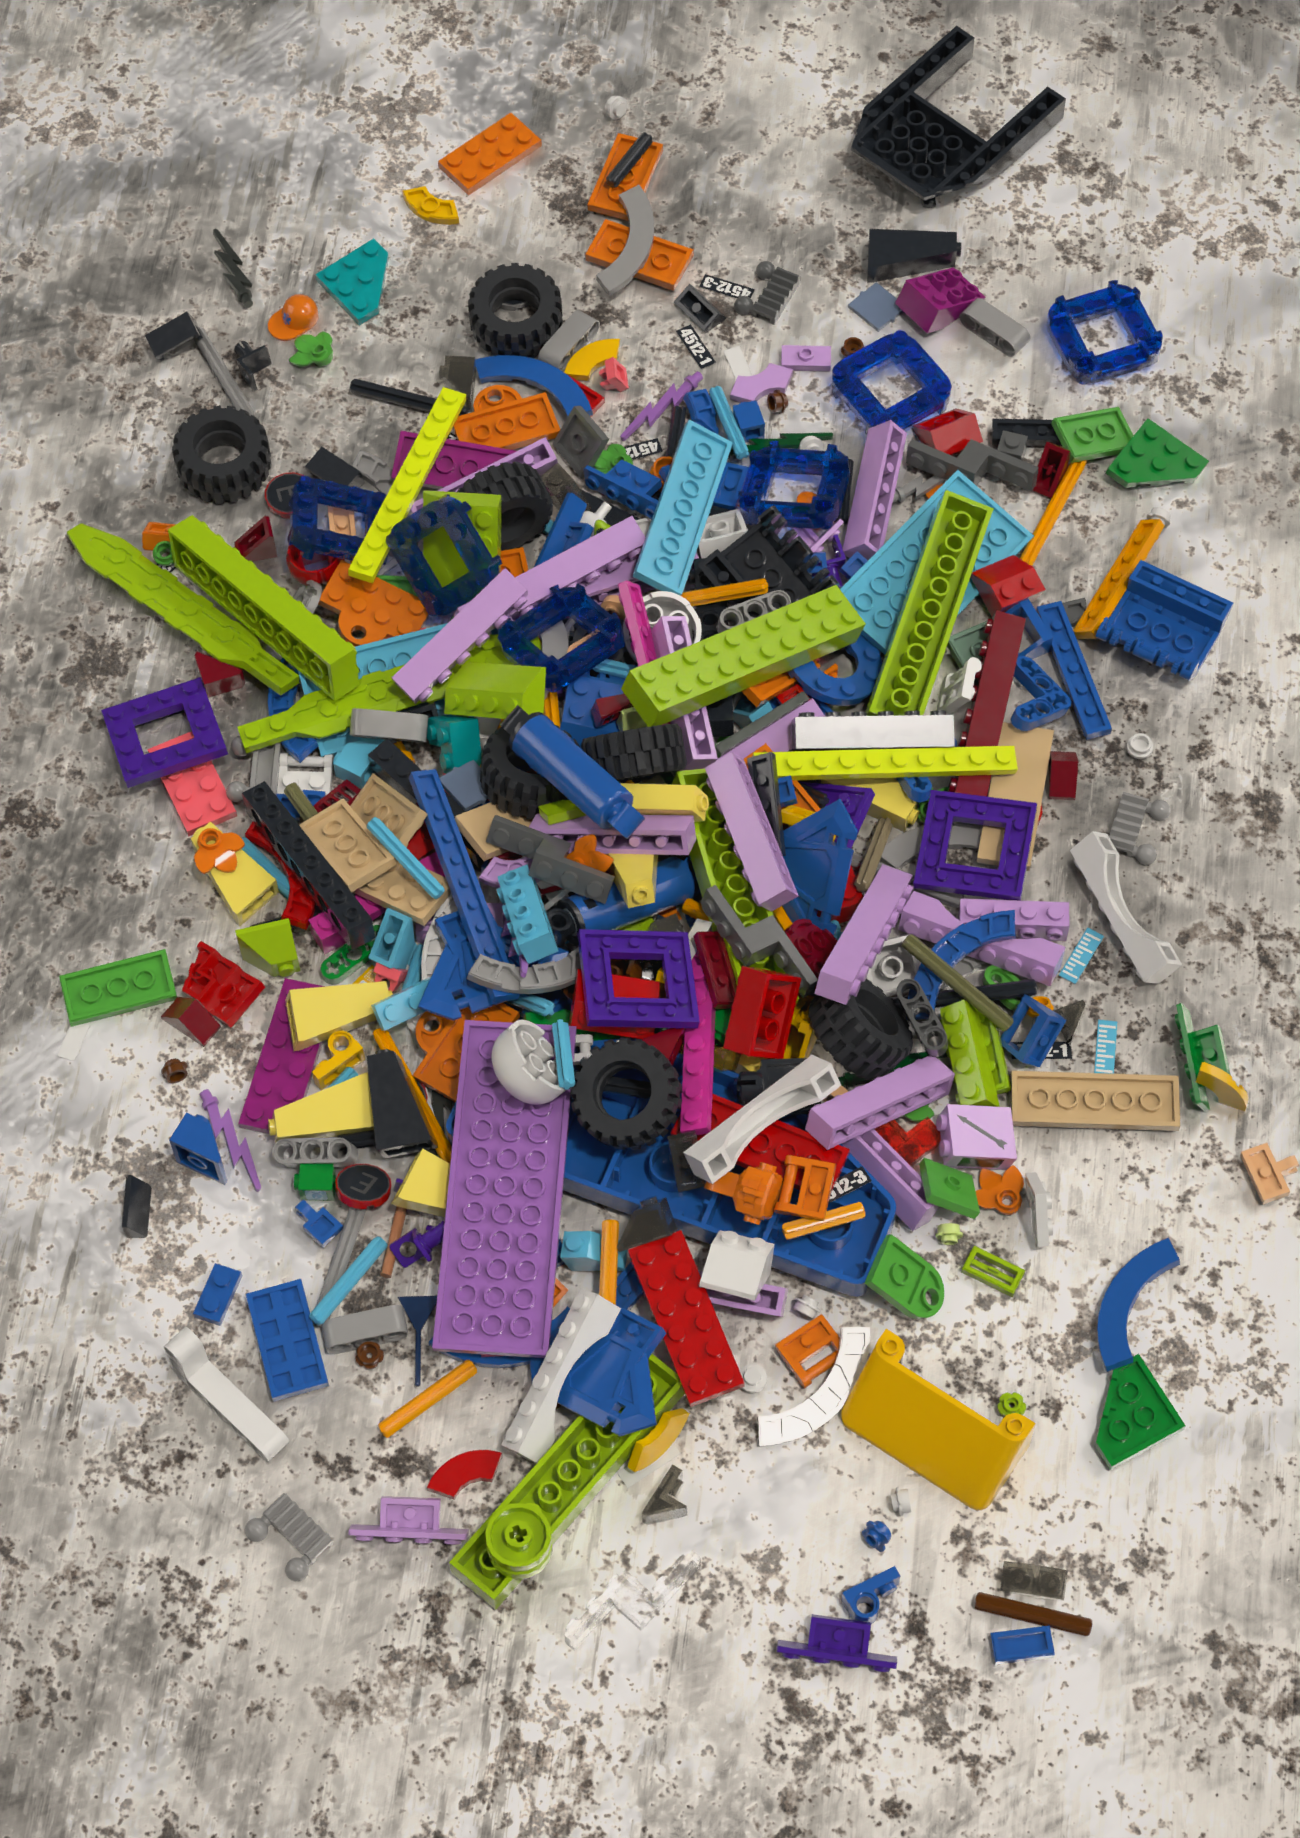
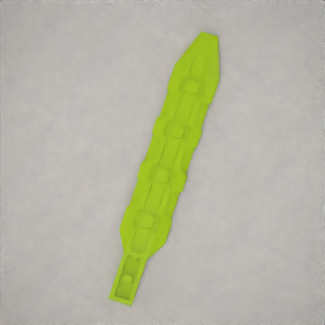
M82 523L67 531L68 538L86 565L104 578H109L126 590L130 597L140 604L148 606L163 617L167 624L185 633L218 661L245 669L280 696L299 684V675L263 650L256 634L240 622L233 621L219 611L212 602L202 595L194 593L179 582L178 578L166 569H161L144 557L140 550L123 538Z
M537 633L491 634L490 638L481 647L476 645L469 652L471 656L466 662L523 666L542 652V645ZM457 663L450 670L452 675L444 683L438 682L432 688L433 693L424 702L419 700L415 704L393 682L392 677L404 666L401 665L383 672L379 670L363 675L359 679L358 687L336 701L322 690L306 694L287 711L238 726V732L246 753L295 737L322 739L346 731L350 727L351 713L354 708L397 712L424 702L431 703L445 698L446 686L461 666Z

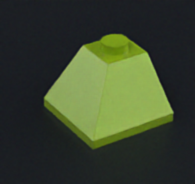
M289 918L235 930L242 960L273 977H288L295 972L301 971Z

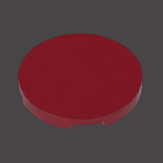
M796 920L784 932L818 979L822 967L838 941L826 928L821 930L812 924L811 920Z

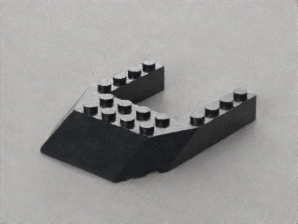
M958 26L954 27L864 107L860 124H858L856 136L851 146V150L924 201L973 186L1003 173L1064 116L1066 98L1047 86L989 140L985 141L926 101L925 99L973 57L975 37Z

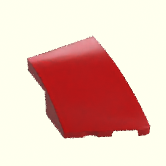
M200 941L197 945L199 952L196 961L190 965L189 976L184 982L182 992L189 998L196 999L213 1017L232 1028L265 989V986L260 980L244 972L239 965L221 956L215 948Z

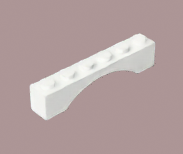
M1092 831L1070 850L1074 857V864L1082 871L1086 878L1087 887L1095 894L1099 901L1098 906L1100 910L1108 917L1111 929L1121 940L1124 953L1134 963L1138 977L1144 982L1159 984L1181 967L1182 963L1169 942L1149 934L1135 921L1126 906L1119 884L1118 868L1120 855L1108 834Z
M811 1055L683 1153L694 1175L713 1184L735 1167L737 1159L744 1148L762 1130L795 1110L822 1101L839 1088L841 1083L832 1064Z
M580 1288L564 1322L559 1328L551 1348L547 1351L546 1357L533 1379L524 1401L520 1404L519 1411L511 1427L506 1432V1436L501 1444L502 1446L534 1463H538L555 1441V1409L566 1376L585 1350L609 1334L621 1308L596 1293Z

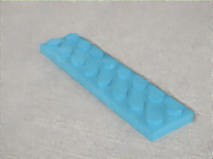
M691 420L687 421L632 577L660 591L682 595L733 442Z

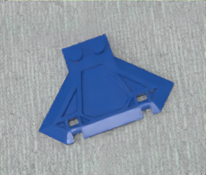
M841 799L783 831L786 856H783L799 895L784 904L783 907L792 923L799 919H809L812 924L821 930L826 928L832 935L836 934L837 925L830 922L832 915H840L854 850L847 847L848 839L855 841L858 830ZM834 835L838 836L837 842L833 841ZM818 910L821 911L820 917L817 916Z
M456 911L435 919V926L445 944V948L418 1008L454 1021L462 1018L461 1009L468 1007L473 1014L506 1002L492 1003L487 987L467 979L469 971L476 962V958L459 912ZM491 913L509 964H515V967H520L518 955L508 957L512 935L502 936L503 928L497 925ZM558 948V952L528 964V967L551 961L557 962L567 957L569 951ZM462 995V998L454 999L455 996Z
M620 1306L621 1310L609 1334L585 1350L572 1366L565 1378L557 1401L558 1404L603 1428L610 1422L614 1423L611 1431L619 1437L657 1425L648 1358L666 1335L662 1327ZM529 1357L532 1382L545 1358ZM621 1407L624 1408L622 1413H619Z

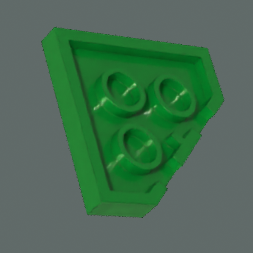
M1147 418L1108 467L1105 474L1125 488L1136 487L1139 484H1149L1150 486L1169 485L1170 482L1179 481L1194 483L1209 463V460Z
M1139 1353L1133 1356V1363L1114 1369L1111 1376L1095 1443L1096 1449L1110 1470L1180 1433L1186 1427Z

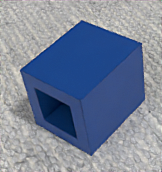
M757 400L733 405V415L745 443L749 442V439H764L765 422Z

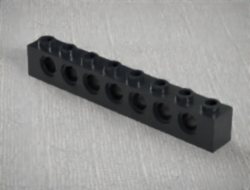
M705 558L694 559V569H690L689 576L690 585H695V589H690V591L715 587L697 566ZM727 601L696 606L694 610L698 618H700L702 629L700 641L719 634L717 632V623L722 611L728 608ZM725 620L724 623L729 626L728 620ZM692 629V639L694 640L695 633ZM732 695L707 705L706 709L712 736H732L734 734Z
M264 781L243 792L242 797L248 816L351 950L376 938L370 915L268 784Z

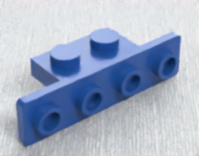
M622 459L607 474L588 465L583 469L585 484L591 490H596L611 500H615L652 520L658 500L651 496L662 487L660 478Z
M569 492L566 494L534 567L590 538L594 528L588 523H580L587 504L575 494Z

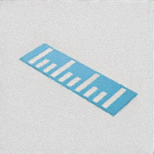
M1087 928L1059 976L1076 984L1104 936Z
M1098 1019L1094 1073L1114 1074L1117 1021Z

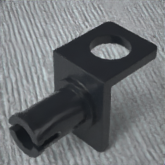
M241 341L245 348L239 342L236 344L234 351L240 357L236 360L241 377L255 392L258 389L253 374L271 365L270 355L265 345L253 350L246 341Z

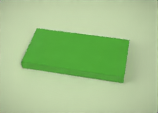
M165 949L59 976L71 1027L175 1001L177 998Z

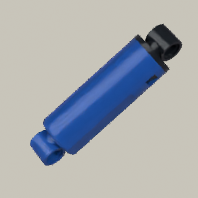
M517 705L501 722L500 726L511 735L509 738L510 749L518 757L525 760L528 766L538 775L546 778L601 829L606 830L614 827L628 839L645 820L632 807L634 796L579 748L574 740L562 729L557 728L545 714L535 712L529 715Z
M672 856L658 861L655 903L628 908L614 881L605 904L577 893L559 900L556 904V909H552L547 913L557 946H562L567 940L574 946H577L579 929L618 930L681 905L688 898L692 899L694 892L699 889L691 858L688 856L683 861L677 856Z

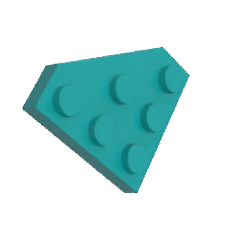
M373 238L315 274L316 281L359 326L379 314L386 267H388L389 262L388 252Z

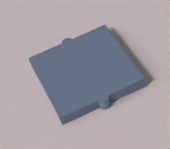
M877 282L866 291H861L860 295L848 304L850 310L878 332L890 322L894 323L895 318L904 312L895 304L897 298Z
M474 760L458 768L454 767L453 771L439 777L443 788L464 811L480 803L485 804L486 800H488L487 795L483 793L481 788V767Z

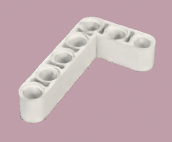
M184 1327L164 1346L170 1365L176 1375L266 1462H269L289 1443V1439L280 1428L208 1360L202 1342L188 1327Z

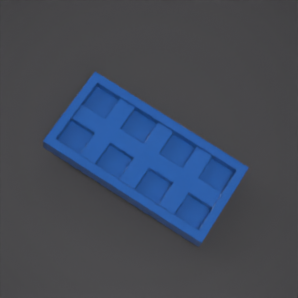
M297 1279L247 1293L246 1298L273 1402L329 1387L313 1322L309 1317L310 1311L302 1280Z

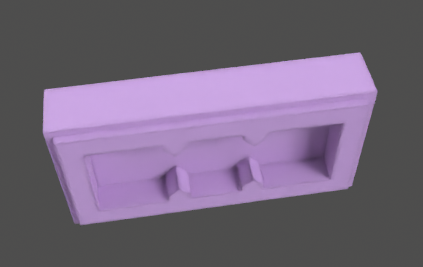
M782 345L781 366L793 369V371H831V346Z

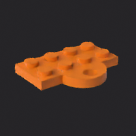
M493 385L480 391L474 400V412L458 416L453 426L458 441L509 450L528 446L545 437L547 440L554 439L560 431L546 392L522 398L515 389L505 385ZM494 395L501 397V399L496 402L489 400V398Z
M343 560L340 561L327 583L318 605L339 615V634L342 639L352 643L354 647L419 631L433 608V604L378 577L375 578L372 584L348 576V569L351 564ZM355 630H360L365 634V637L356 639L351 633Z
M504 1003L473 1014L467 1007L460 1010L462 1018L454 1021L425 1011L417 1022L416 1038L426 1056L414 1072V1079L455 1103L458 1093L465 1020L514 1023L520 1017L518 1011ZM430 1020H437L440 1025L437 1030L431 1032L425 1029L426 1023Z

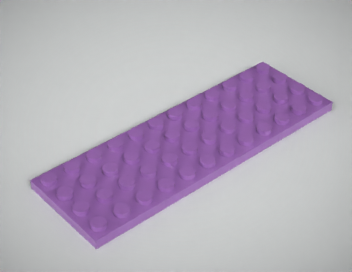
M465 1020L432 1349L433 1351L545 1358L550 1348L571 1096L569 1089L548 1103L534 1105L518 1100L502 1086L494 1072L491 1056L497 1037L513 1024L509 1022ZM535 1024L545 1031L542 1036L554 1048L552 1025ZM569 1026L574 1067L577 1028L576 1026Z

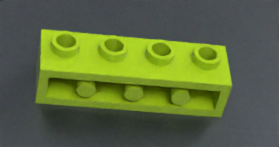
M961 1000L941 1008L942 1019L940 1023L948 1039L946 1053L951 1059V1071L955 1073L953 1081L958 1090L956 1094L957 1104L1000 1107L978 1010L966 1000Z

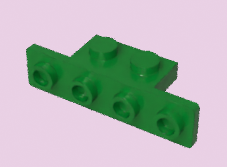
M1182 1003L1176 1004L1178 1014H1175V1022L1178 1029L1182 1032L1183 1038L1179 1042L1183 1054L1187 1057L1188 1063L1184 1067L1187 1077L1192 1082L1193 1088L1189 1090L1190 1097L1194 1105L1197 1104L1203 1111H1208L1210 1107L1206 1088L1196 1083V1079L1202 1062L1211 1064L1230 1074L1222 1031L1218 1025L1194 1031L1190 1011Z

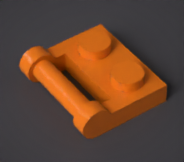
M787 1155L784 1163L787 1167L779 1202L775 1203L774 1212L782 1215H794L825 1221L836 1164ZM800 1168L805 1169L797 1205L790 1204L797 1170Z
M821 1314L775 1344V1350L793 1372L798 1383L805 1389L812 1384L813 1379L833 1367L839 1350L840 1337ZM830 1345L833 1346L835 1349L833 1353L806 1371L803 1369L801 1364Z

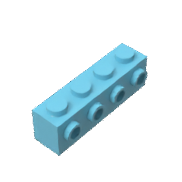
M526 864L498 876L500 888L496 890L502 904L506 903L502 906V910L507 921L511 920V922L507 923L512 937H516V939L512 940L518 956L523 954L527 963L530 964L559 950L535 878L528 875L530 868Z

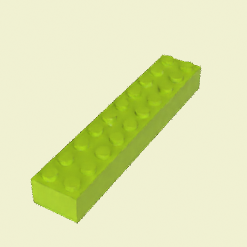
M945 490L936 507L866 709L867 716H878V712L893 711L894 716L904 715L905 711H920V715H924L994 508Z
M193 515L168 529L174 566L329 697L336 701L359 686V669L356 662L357 651L353 644L342 639L335 629L325 625L318 615H313L308 611L301 601H296L291 597L284 587H279L274 583L268 574L262 573L252 561L245 559L238 549L228 545L221 535H216L205 522L199 521Z
M835 585L629 671L621 690L648 727L663 725L855 643L866 623L838 586Z
M705 768L677 771L672 785H696L708 796L709 806L706 810L705 821L694 822L696 841L689 853L702 898L707 888L716 885L745 928L772 916L773 912L762 906L759 907L752 898L753 888L743 875V863L734 852V840L729 836L724 827L726 820L716 807L715 801L717 797L707 784L706 779L708 775ZM708 916L709 922H713L711 917ZM713 922L711 925L712 931H718L717 926ZM723 938L736 984L738 985V977L741 967L744 965L741 960L734 956L731 946ZM773 955L748 966L785 974L783 969L776 965Z
M651 1354L648 1360L656 1423L658 1424L662 1414L670 1411L685 1393L677 1373ZM621 1407L619 1413H622L624 1408ZM579 1415L449 1562L451 1573L496 1610L523 1579H513L504 1576L494 1568L490 1561L485 1533L489 1519L497 1510L508 1504L525 1503L535 1506L546 1516L550 1524L553 1545L631 1456L636 1441L646 1437L655 1426L619 1437L611 1431L614 1423L610 1422L603 1428Z

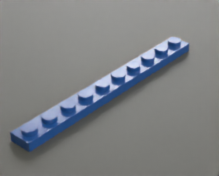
M437 770L411 772L409 780L419 807L428 814L424 821L476 960L482 954L491 959L509 963ZM487 987L492 1003L515 1000L520 996L519 993H508Z

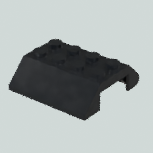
M774 505L758 516L759 523L722 552L718 549L697 565L715 587L764 578L769 585L767 593L776 590L784 591L789 595L791 603L832 586L839 585V582L833 575L827 577L830 574L827 568L821 569L814 578L809 574L820 560L816 555L812 557L814 552L800 536L796 537L798 533L794 529L787 531L781 539L778 537L777 534L785 526L787 520L784 517L779 518L781 513ZM761 595L727 600L730 606H734ZM772 603V606L776 609L782 607L779 603ZM748 612L749 616L753 618L760 617L756 612Z

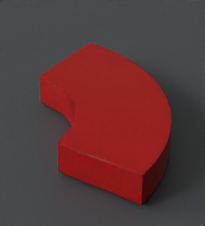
M473 1450L459 1454L448 1460L435 1472L429 1481L427 1491L455 1500L459 1492L471 1483L479 1481L493 1482L503 1455L501 1452L493 1450Z

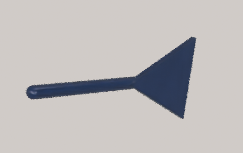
M437 1296L398 1297L416 1331V1387H419L421 1384V1331L437 1304Z

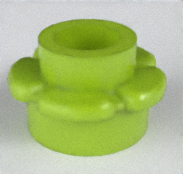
M1007 1392L1000 1396V1403H998L997 1408L1003 1417L1011 1413L1023 1415L1026 1411V1404L1023 1402L1024 1399L1020 1394L1016 1392L1010 1394ZM1010 1403L1014 1404L1013 1408L1009 1406Z

